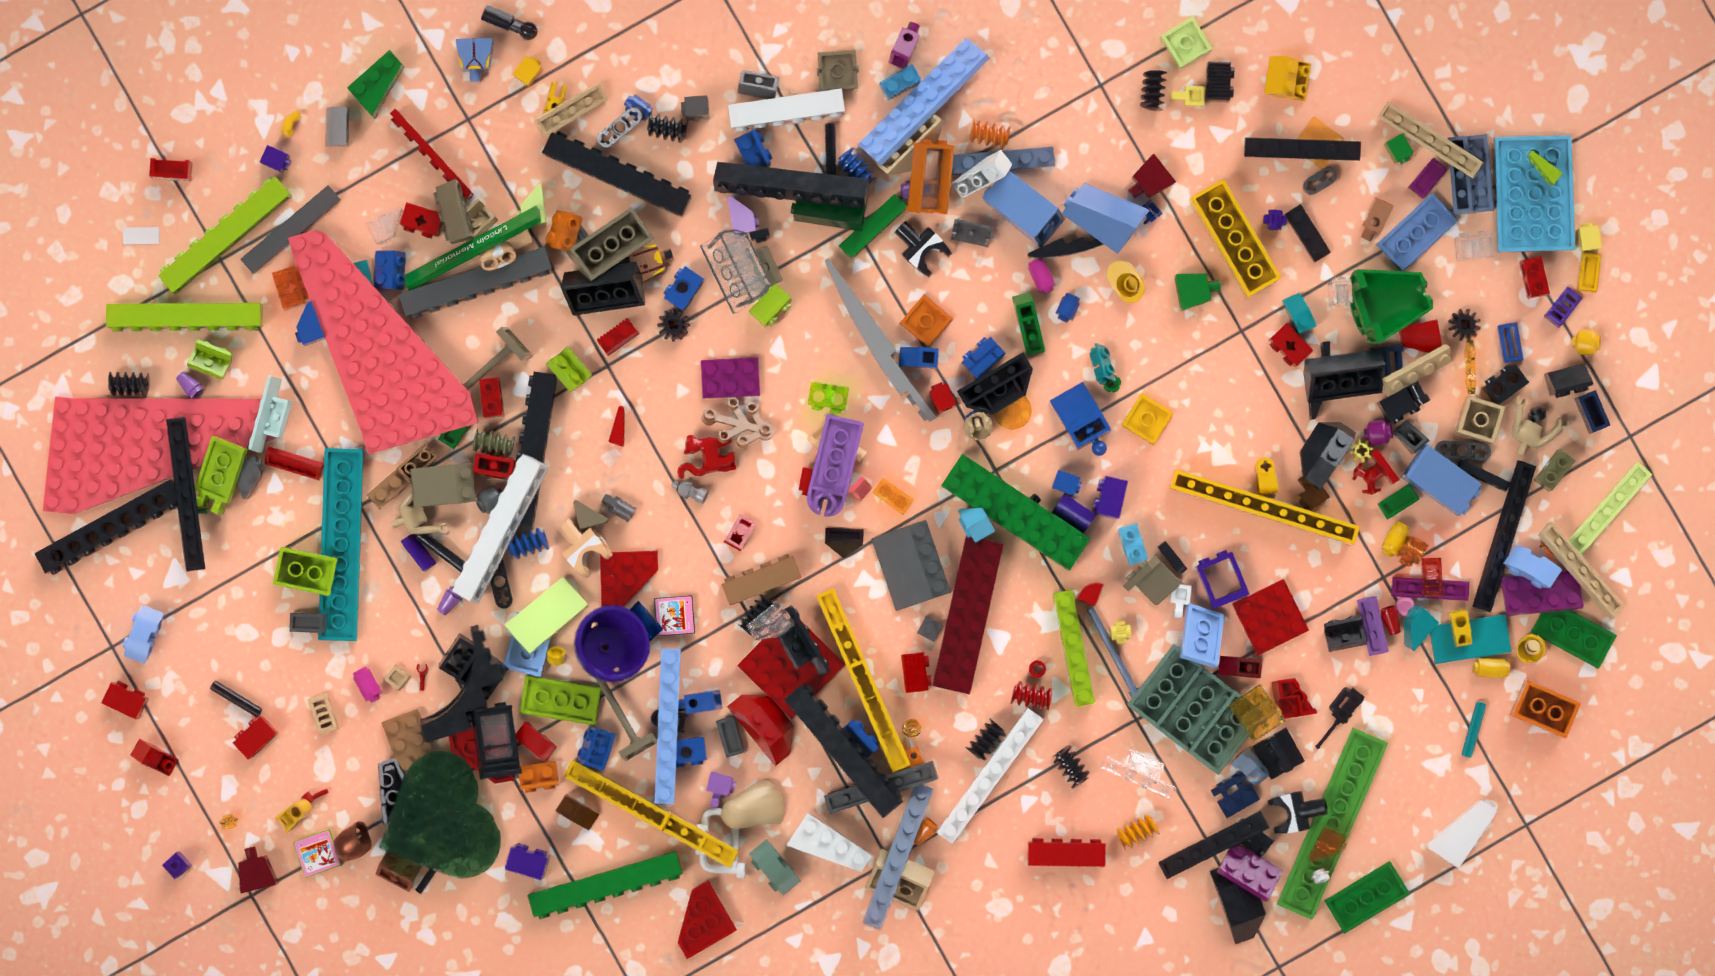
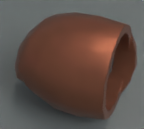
M360 821L343 830L333 842L336 855L343 861L360 858L372 849L368 828L364 822ZM356 828L360 830L362 835L359 839L356 833Z

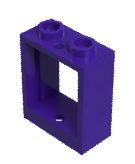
M1227 550L1217 553V558L1212 560L1209 557L1198 561L1199 565L1195 566L1212 609L1250 595L1233 552L1228 553ZM1229 558L1241 589L1215 599L1203 568Z

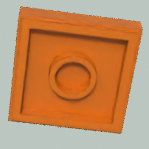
M923 294L899 324L929 348L953 318Z

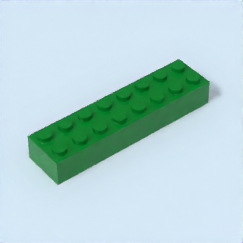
M964 454L960 456L941 485L942 488L972 508H983L989 519L1067 571L1071 570L1091 539Z

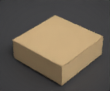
M395 664L383 680L397 691H400L410 678V675Z

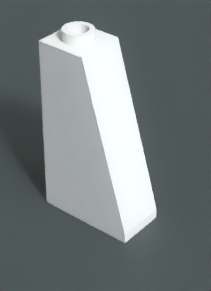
M1487 799L1484 801L1477 800L1427 841L1424 846L1454 867L1459 868L1497 813V810L1494 809L1495 805Z

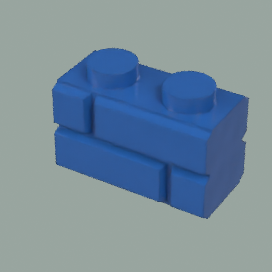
M992 337L988 339L982 338L976 344L978 348L975 351L969 350L962 356L964 359L962 365L975 379L981 377L1006 354Z

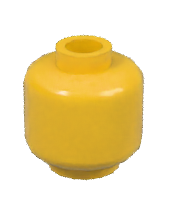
M1579 330L1577 336L1572 339V347L1576 348L1579 355H1595L1601 347V336L1597 335L1595 330Z

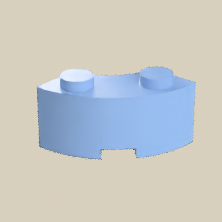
M1519 545L1514 546L1503 563L1509 568L1508 571L1511 574L1529 579L1535 587L1540 589L1542 587L1550 588L1562 570L1544 556L1539 558L1532 550Z
M142 605L140 611L134 613L132 618L134 624L129 637L125 638L122 648H125L124 657L143 664L146 663L162 626L163 612Z

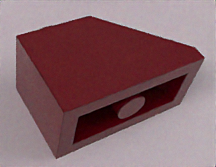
M1220 656L1218 675L1261 679L1262 659Z

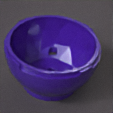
M612 605L594 609L579 623L575 632L574 652L577 661L590 676L601 681L620 682L630 679L641 670L650 653L649 636L645 625L640 618L625 607ZM603 644L607 645V651L602 649ZM619 668V671L615 672L613 669Z

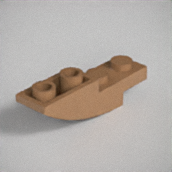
M425 443L400 464L394 472L371 490L367 497L380 510L411 484L410 469L429 467L438 457Z

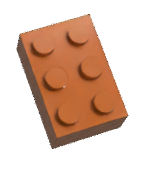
M1524 680L1509 715L1566 739L1581 703L1534 682Z

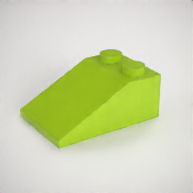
M280 547L272 585L330 596L338 558Z

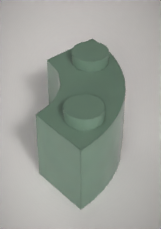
M767 839L749 853L753 859L751 864L757 871L760 869L770 880L768 884L775 892L779 890L784 896L801 882L793 869Z

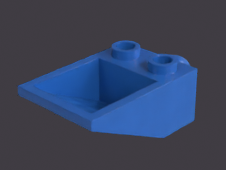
M1083 382L1049 400L1077 450L1092 443V452L1095 455L1102 456L1106 453L1107 446L1103 441H1099V438L1110 433L1111 428ZM1100 425L1102 430L1097 432L1094 427ZM1080 434L1085 436L1083 441L1078 440Z

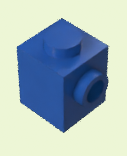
M1058 470L1051 489L1074 496L1075 493H1079L1082 483L1079 482L1080 477Z

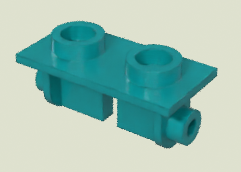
M1095 343V347L1090 349L1089 355L1092 365L1094 367L1099 365V367L1094 369L1096 381L1101 385L1107 383V379L1115 382V369L1111 364L1108 348Z

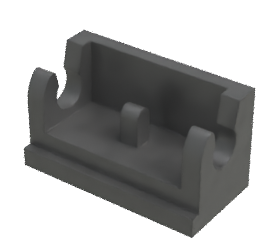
M955 219L951 240L988 247L992 226Z

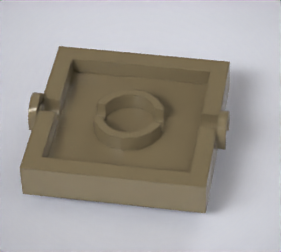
M856 50L817 53V76H819L820 91L841 88L842 90L858 89L857 73H859V65L856 63Z

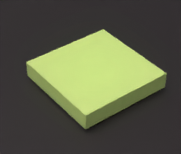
M1194 17L1189 18L1160 36L1179 69L1213 49Z

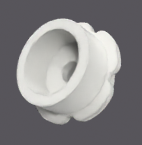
M1324 868L1313 872L1314 876L1311 879L1314 880L1316 885L1324 883L1330 879L1328 875L1330 872L1325 871Z

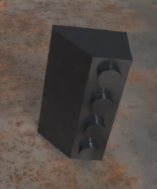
M637 262L614 265L592 281L579 270L564 272L560 288L573 316L645 305L643 278Z
M1380 350L1305 359L1303 375L1307 402L1313 403L1382 393V379L1385 375L1386 364Z

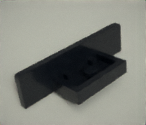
M792 605L782 610L791 628L777 635V638L795 669L811 661L820 677L829 673V664L821 656L818 645L809 635L808 628L803 625L799 612Z

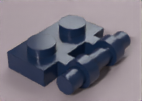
M1243 772L1238 775L1235 773L1231 776V779L1224 783L1216 784L1217 787L1210 790L1214 797L1220 793L1223 796L1217 803L1226 818L1260 800L1251 783L1243 786L1241 781L1247 778ZM1236 785L1238 790L1228 794L1226 790Z

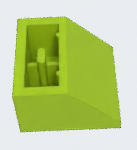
M774 284L749 310V313L763 327L766 328L768 325L772 327L779 320L777 316L781 312L786 313L790 309L792 298L777 284Z

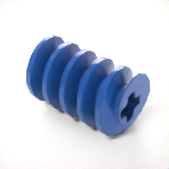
M854 147L847 150L837 159L839 160L837 163L838 167L844 165L842 172L849 171L847 177L868 179L869 184L876 179V177L871 178L873 171L866 172L869 167L868 165L861 166L864 161L863 159L856 160L859 154H851Z
M536 528V534L529 530L528 537L521 533V539L514 535V541H511L508 546L512 559L514 555L517 560L520 559V553L527 557L528 550L533 555L535 554V548L542 552V546L546 550H549L550 547L544 529L541 532L539 528Z

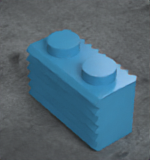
M911 64L879 82V86L886 99L890 101L897 97V95L904 93V91L907 92V89L914 88V85L917 86V83L921 82V77L914 65Z

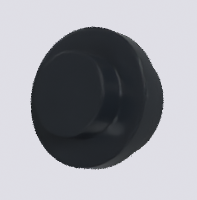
M1536 406L1530 409V413L1527 416L1532 422H1537L1546 418L1545 413L1547 411L1546 408Z

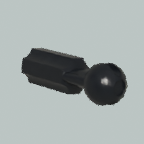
M489 5L485 7L481 20L520 34L524 40H532L538 33V28L533 22H523L516 19L513 15Z

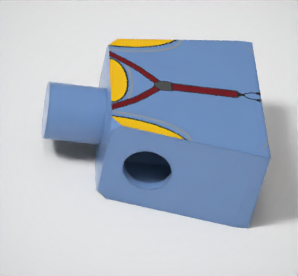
M492 38L456 39L460 67L463 72H470V82H481V71L490 70L494 45Z

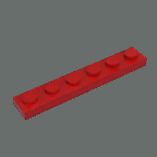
M396 108L390 112L393 117L391 121L397 128L402 126L406 131L404 133L406 138L410 142L414 140L419 145L417 150L423 156L427 154L432 159L429 163L436 170L440 168L444 172L442 177L447 182L457 180L461 185L463 197L471 199L474 193Z

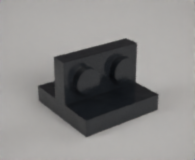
M1286 727L1252 746L1258 758L1268 769L1271 780L1283 773L1292 771L1294 767L1305 762Z

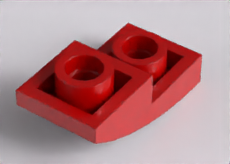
M524 722L516 732V739L544 762L550 758L557 748L548 737L539 733L529 722Z

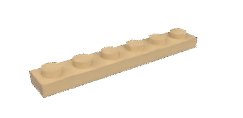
M1388 101L1377 116L1473 179L1484 164L1478 158Z
M1552 521L1548 522L1538 534L1540 539L1610 620L1615 619L1624 608V604Z

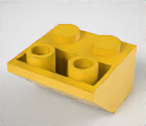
M1269 56L1264 94L1276 98L1306 101L1311 64L1289 56Z

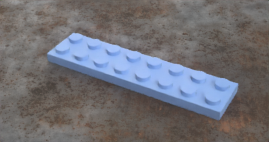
M965 38L857 145L882 166L990 57L968 38Z

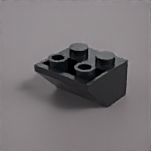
M1585 363L1544 374L1549 396L1555 395L1556 398L1570 395V391L1573 390L1574 394L1589 390L1588 386L1594 385Z

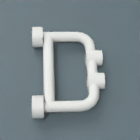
M714 807L706 810L702 816L701 824H697V827L709 833L710 817L721 815L722 808ZM732 828L731 846L737 850L739 846V829ZM695 850V854L700 855V865L707 872L737 874V878H745L746 863H738V856L732 868H728L727 866L710 865L707 862V855Z

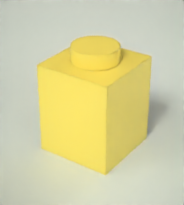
M1593 223L1581 224V228L1576 230L1580 252L1601 249L1599 225L1593 226Z

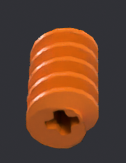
M973 119L970 142L973 143L975 138H977L978 144L985 140V145L988 146L992 141L994 148L1000 143V149H1003L1008 143L1011 126L1005 131L1004 125L997 129V123L990 127L989 121H987L983 126L982 120L975 124Z

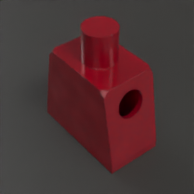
M1152 154L1132 176L1136 184L1129 188L1128 192L1134 199L1142 193L1149 199L1170 188L1176 181L1157 156Z
M256 846L244 849L247 860L238 862L240 893L279 884L268 856L258 857Z

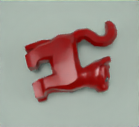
M688 435L684 454H695L701 451L703 466L698 469L690 463L681 464L677 470L678 477L684 479L686 470L694 476L736 470L734 452H730L727 456L723 457L720 455L719 449L731 443L732 440L729 439L727 443H721L715 437L699 439L694 435Z

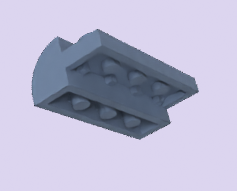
M1488 134L1448 137L1449 141L1484 162L1474 179L1450 164L1454 214L1463 215L1494 211Z

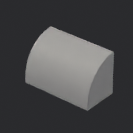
M326 108L325 147H348L349 108Z

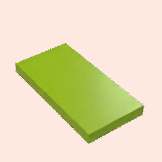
M526 675L519 713L596 726L602 689L590 685Z

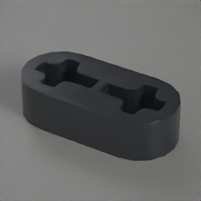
M1166 541L1157 546L1179 575L1187 570L1185 564Z

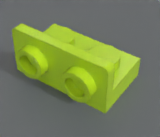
M568 346L546 363L570 392L579 388L592 376V373Z

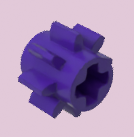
M1268 210V214L1263 216V224H1267L1268 230H1281L1282 226L1286 225L1287 216H1282V210Z

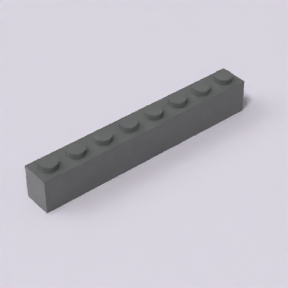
M542 247L517 255L512 263L501 268L487 271L480 267L398 295L405 316L416 319L421 317L422 313L426 311L434 313L440 311V307L445 305L448 307L456 306L459 304L458 301L463 299L466 302L474 300L478 294L484 293V296L495 293V289L500 287L503 290L511 288L513 283L518 281L522 284L531 281V277L537 275L539 278L550 275L549 271H552L553 268L546 248Z

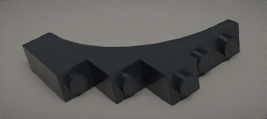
M478 625L471 626L474 657L466 683L448 705L436 713L420 719L426 743L470 730L473 719L469 710L487 705L489 693L485 686L503 681V674L506 673L503 662L499 663L497 657L492 658L490 648H486L484 641H487L484 630H480Z

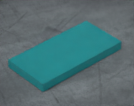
M1506 615L1469 620L1472 644L1461 647L1455 646L1450 623L1437 625L1430 633L1434 663L1441 664L1510 653L1511 646Z

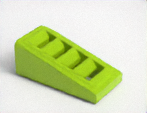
M1534 151L1528 152L1526 156L1545 181L1550 186H1553L1562 172Z

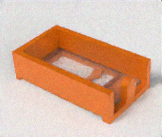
M921 139V142H913L912 169L906 211L948 214L955 146L948 145L945 140H936V143H932L930 139Z

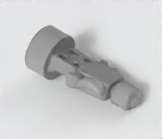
M672 482V488L678 489V494L683 496L684 499L690 497L702 505L706 501L709 493L708 490L695 488L692 486L693 482Z

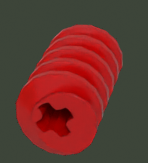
M1019 681L1017 685H1014L1010 704L1017 699L1019 706L1024 701L1025 707L1032 703L1033 709L1039 705L1040 711L1045 706H1047V711H1049L1052 688L1045 692L1044 686H1041L1039 691H1037L1036 684L1030 689L1029 683L1022 687V681Z

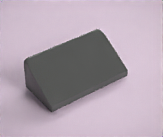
M742 70L738 84V93L764 99L775 98L779 77Z

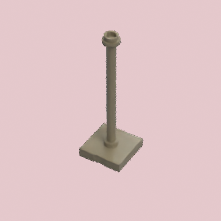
M500 327L496 331L506 343L504 344L505 347L463 384L467 390L474 386L479 379L484 377L510 352H514L521 361L528 360L533 356L508 327Z
M596 679L631 740V745L618 752L621 758L628 761L657 744V737L652 732L643 738L637 737L608 684L605 681Z

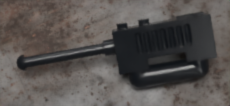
M1344 687L1330 704L1331 715L1336 720L1319 743L1315 745L1317 749H1320V746L1337 725L1348 722L1347 719L1353 716L1354 710L1364 700L1365 697L1353 687L1351 689ZM1346 697H1348L1347 701L1343 704V706L1339 708V705L1343 702V700Z

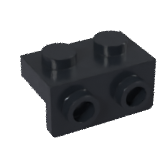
M1350 616L1340 621L1331 620L1324 624V636L1329 652L1367 645L1361 616Z

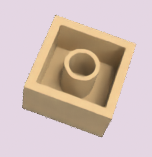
M1466 396L1454 433L1490 445L1494 444L1505 407L1473 396Z

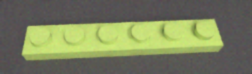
M1639 462L1634 464L1568 539L1581 555L1653 475Z

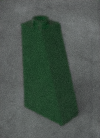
M803 201L792 202L791 214L794 216V221L862 232L866 208L854 209L846 206L836 207L829 204H814Z

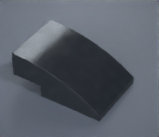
M459 633L439 662V669L454 677L455 681L463 686L472 668L474 657L473 641ZM503 663L505 672H507L509 668ZM500 682L485 686L487 687L489 698Z

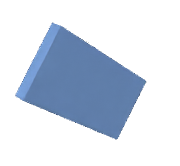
M1432 192L1380 240L1376 246L1400 271H1405L1459 220Z

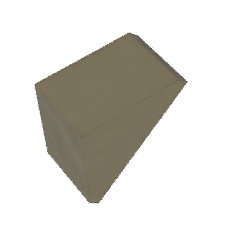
M574 500L573 505L581 530L609 521L608 518Z

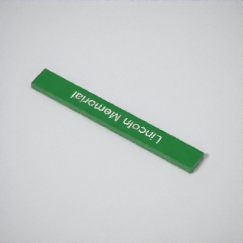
M534 206L405 275L407 289L409 291L542 222L539 208Z

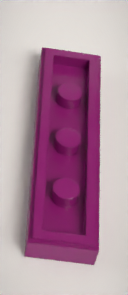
M1392 577L1391 596L1469 601L1470 582Z

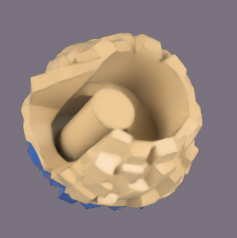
M973 410L964 419L963 430L965 435L974 440L986 439L993 431V421L987 413Z

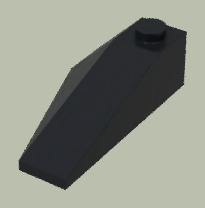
M391 758L378 763L382 822L389 838L407 839L421 834L426 824L398 761Z

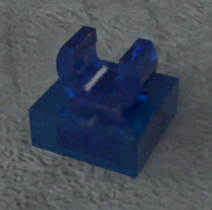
M1151 199L1142 205V207L1149 210L1146 215L1147 219L1143 222L1144 224L1152 223L1163 214Z

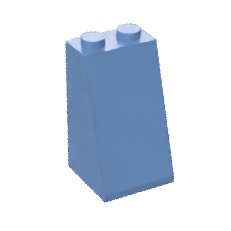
M1008 171L1005 177L989 186L984 191V196L982 197L988 206L1039 248L1047 242L1065 220L1059 208L1011 171Z
M1084 183L1080 189L1076 187L1063 204L1066 208L1062 214L1118 254L1149 210Z
M1428 444L1424 445L1417 452L1400 477L1456 516L1465 515L1471 507L1469 505L1471 499H1476L1481 492L1479 488L1481 483Z

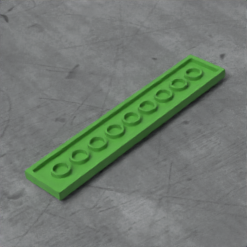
M1352 727L1322 796L1327 802L1328 815L1313 817L1310 829H1308L1276 903L1277 905L1313 920L1329 883L1328 880L1316 885L1314 880L1311 879L1314 876L1313 872L1324 868L1325 871L1330 872L1328 875L1331 878L1388 742Z

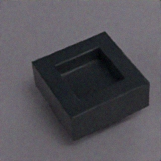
M768 228L749 233L751 241H756V244L766 242L767 238L770 237Z

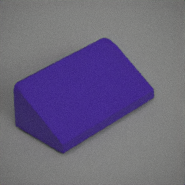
M411 534L401 540L402 545L422 571L426 572L436 564V561L424 545L416 539L415 534Z

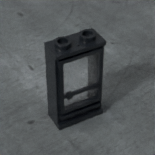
M506 702L495 703V707L487 708V705L470 711L473 719L472 726L480 780L522 774L512 705H506Z

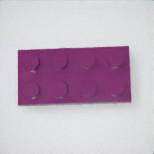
M1561 571L1550 588H1537L1531 583L1532 581L1522 576L1502 577L1501 579L1506 616L1583 609L1584 607L1581 586L1569 571Z

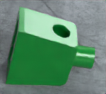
M1207 274L1174 275L1181 312L1210 302V293L1221 291L1219 280L1208 282Z

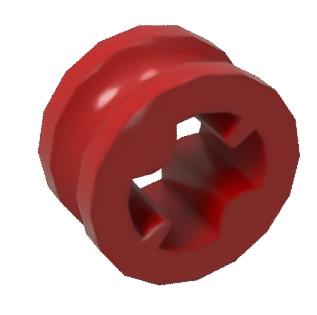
M1036 660L1029 665V673L1033 677H1042L1046 672V666L1042 661ZM1036 663L1038 666L1043 667V671L1040 670L1042 673L1038 675L1036 672H1032V667L1035 668L1033 665Z

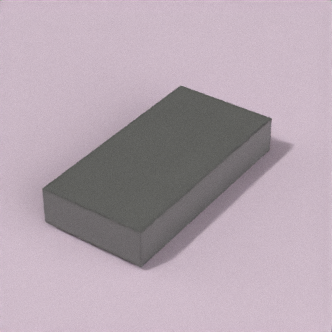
M290 613L289 632L326 633L327 614Z
M731 716L717 720L716 724L726 758L745 753L735 717Z

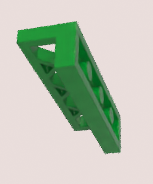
M893 194L864 221L862 232L854 231L839 245V248L851 260L855 258L906 210V203Z

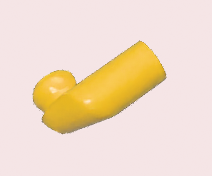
M298 110L283 119L281 133L286 138L293 136V123L302 118Z

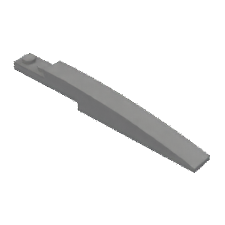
M827 258L825 263L838 293L873 357L899 395L902 396L907 392L909 395L906 397L912 405L916 404L920 409L918 411L920 417L924 421L928 420L930 423L936 416L891 357V355L896 353V349Z

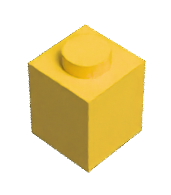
M525 56L512 74L527 87H530L543 69L540 66L541 62L534 56L531 58Z

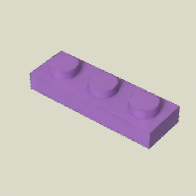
M1377 596L1358 599L1357 603L1360 616L1362 617L1369 656L1389 652Z

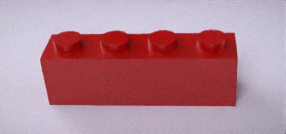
M1032 838V842H1028V866L1105 867L1106 843H1101V839H1090V843L1082 842V839H1071L1070 842H1063V839L1051 838V842H1043L1044 838Z

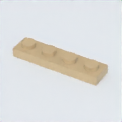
M597 82L535 118L534 122L542 137H545L604 103L608 98L601 84Z
M1445 344L1383 378L1385 394L1391 396L1451 363V348Z

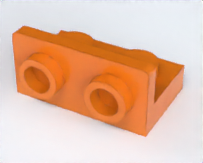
M556 761L520 766L522 774H519L520 790L524 789L525 793L535 792L537 787H544V790L555 789V785L559 784Z

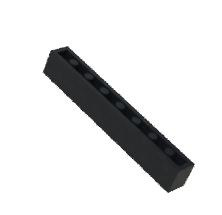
M557 131L556 134L553 132L550 134L542 151L543 155L683 218L692 198L688 194L689 190L681 186L678 189L672 187V183L663 178L659 181L654 178V174L644 170L641 173L636 170V166L630 163H626V165L619 163V158L612 155L606 157L602 155L601 150L595 147L588 149L584 147L585 143L574 139V141L566 139L567 135Z
M717 162L713 178L714 191L720 193H734L741 196L751 195L759 198L768 197L777 200H794L796 202L803 201L814 204H829L836 207L846 206L854 209L866 208L869 193V181L865 178Z
M534 371L533 375L529 376L528 386L531 387L530 394L526 395L525 405L528 406L527 413L523 414L522 424L525 425L524 432L520 433L519 443L522 444L521 451L517 452L516 462L524 454L544 464L558 378L554 374ZM540 486L520 523L522 526L534 527Z
M806 683L801 684L784 700L880 816L885 818L904 802L901 799L903 797L896 788L893 789L890 786L888 777L885 774H880L876 769L878 768L877 764L871 758L868 759L865 756L863 747L860 744H855L852 740V734L840 726L841 722L835 714L831 715L827 710V704L815 696L816 691L809 684L806 685Z

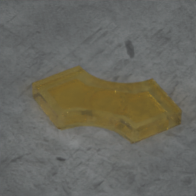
M1466 340L1464 352L1465 384L1468 394H1475L1477 381L1475 370L1476 351L1473 340Z

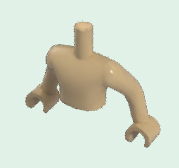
M1519 396L1513 398L1516 414L1511 435L1521 442L1516 452L1520 456L1524 455L1527 446L1539 449L1552 441L1562 428H1567L1570 425L1569 420H1566L1562 426L1561 421L1563 418L1559 417L1556 419V426L1548 434L1540 438L1542 426L1527 419H1524L1522 423L1523 407L1527 404V400L1523 399L1521 404H1519Z
M412 490L399 505L401 518L391 522L393 529L405 525L410 534L441 532L443 535H448L451 530L442 531V527L448 525L445 522L439 526L420 527L423 523L428 522L423 507L410 505L413 501Z

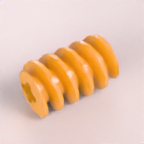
M1145 814V821L1139 817L1137 818L1138 824L1134 821L1130 822L1131 828L1124 824V831L1119 827L1116 829L1118 839L1125 851V845L1133 848V841L1139 845V838L1146 842L1147 834L1154 838L1153 831L1160 835L1152 817Z

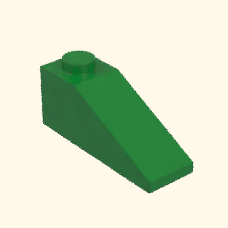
M1031 293L1012 296L1027 357L1046 352Z

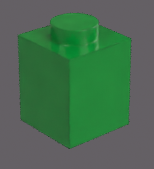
M1403 133L1384 144L1394 164L1400 162L1402 165L1411 160L1410 156L1414 152Z

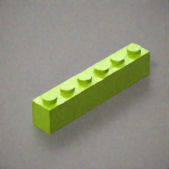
M1073 590L1053 593L1074 706L1095 704Z

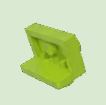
M197 339L195 348L187 362V367L223 380L232 362V353L226 348H219L208 341Z

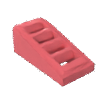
M860 477L849 489V492L858 501H861L870 492L872 486L865 478Z

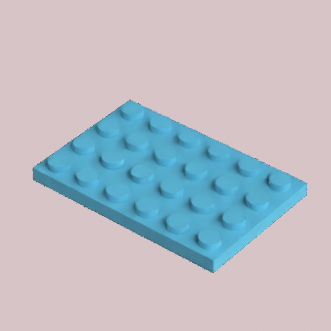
M1571 135L1495 137L1497 253L1574 251L1575 227ZM1534 151L1562 172L1553 186H1550L1529 161L1526 156L1528 152Z

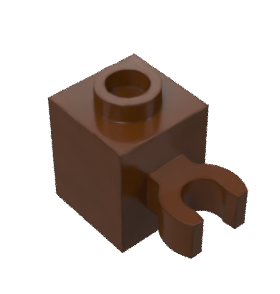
M1303 476L1297 479L1305 490L1298 495L1300 497L1298 501L1303 509L1311 511L1330 498L1323 487L1321 490H1318L1305 481Z

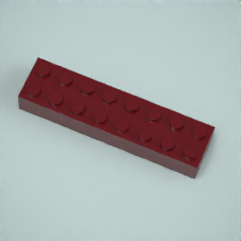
M967 535L965 536L932 686L965 694L971 693L1004 544L984 539L975 543L972 537L968 538Z

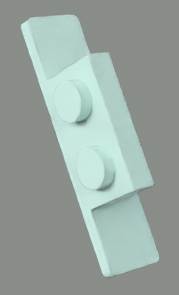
M270 375L267 378L258 415L254 423L252 437L249 441V450L262 453L267 435L283 438L292 401L277 398L282 382L280 378Z

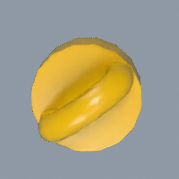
M555 646L547 650V662L549 664L558 666L565 663L566 651L564 648Z

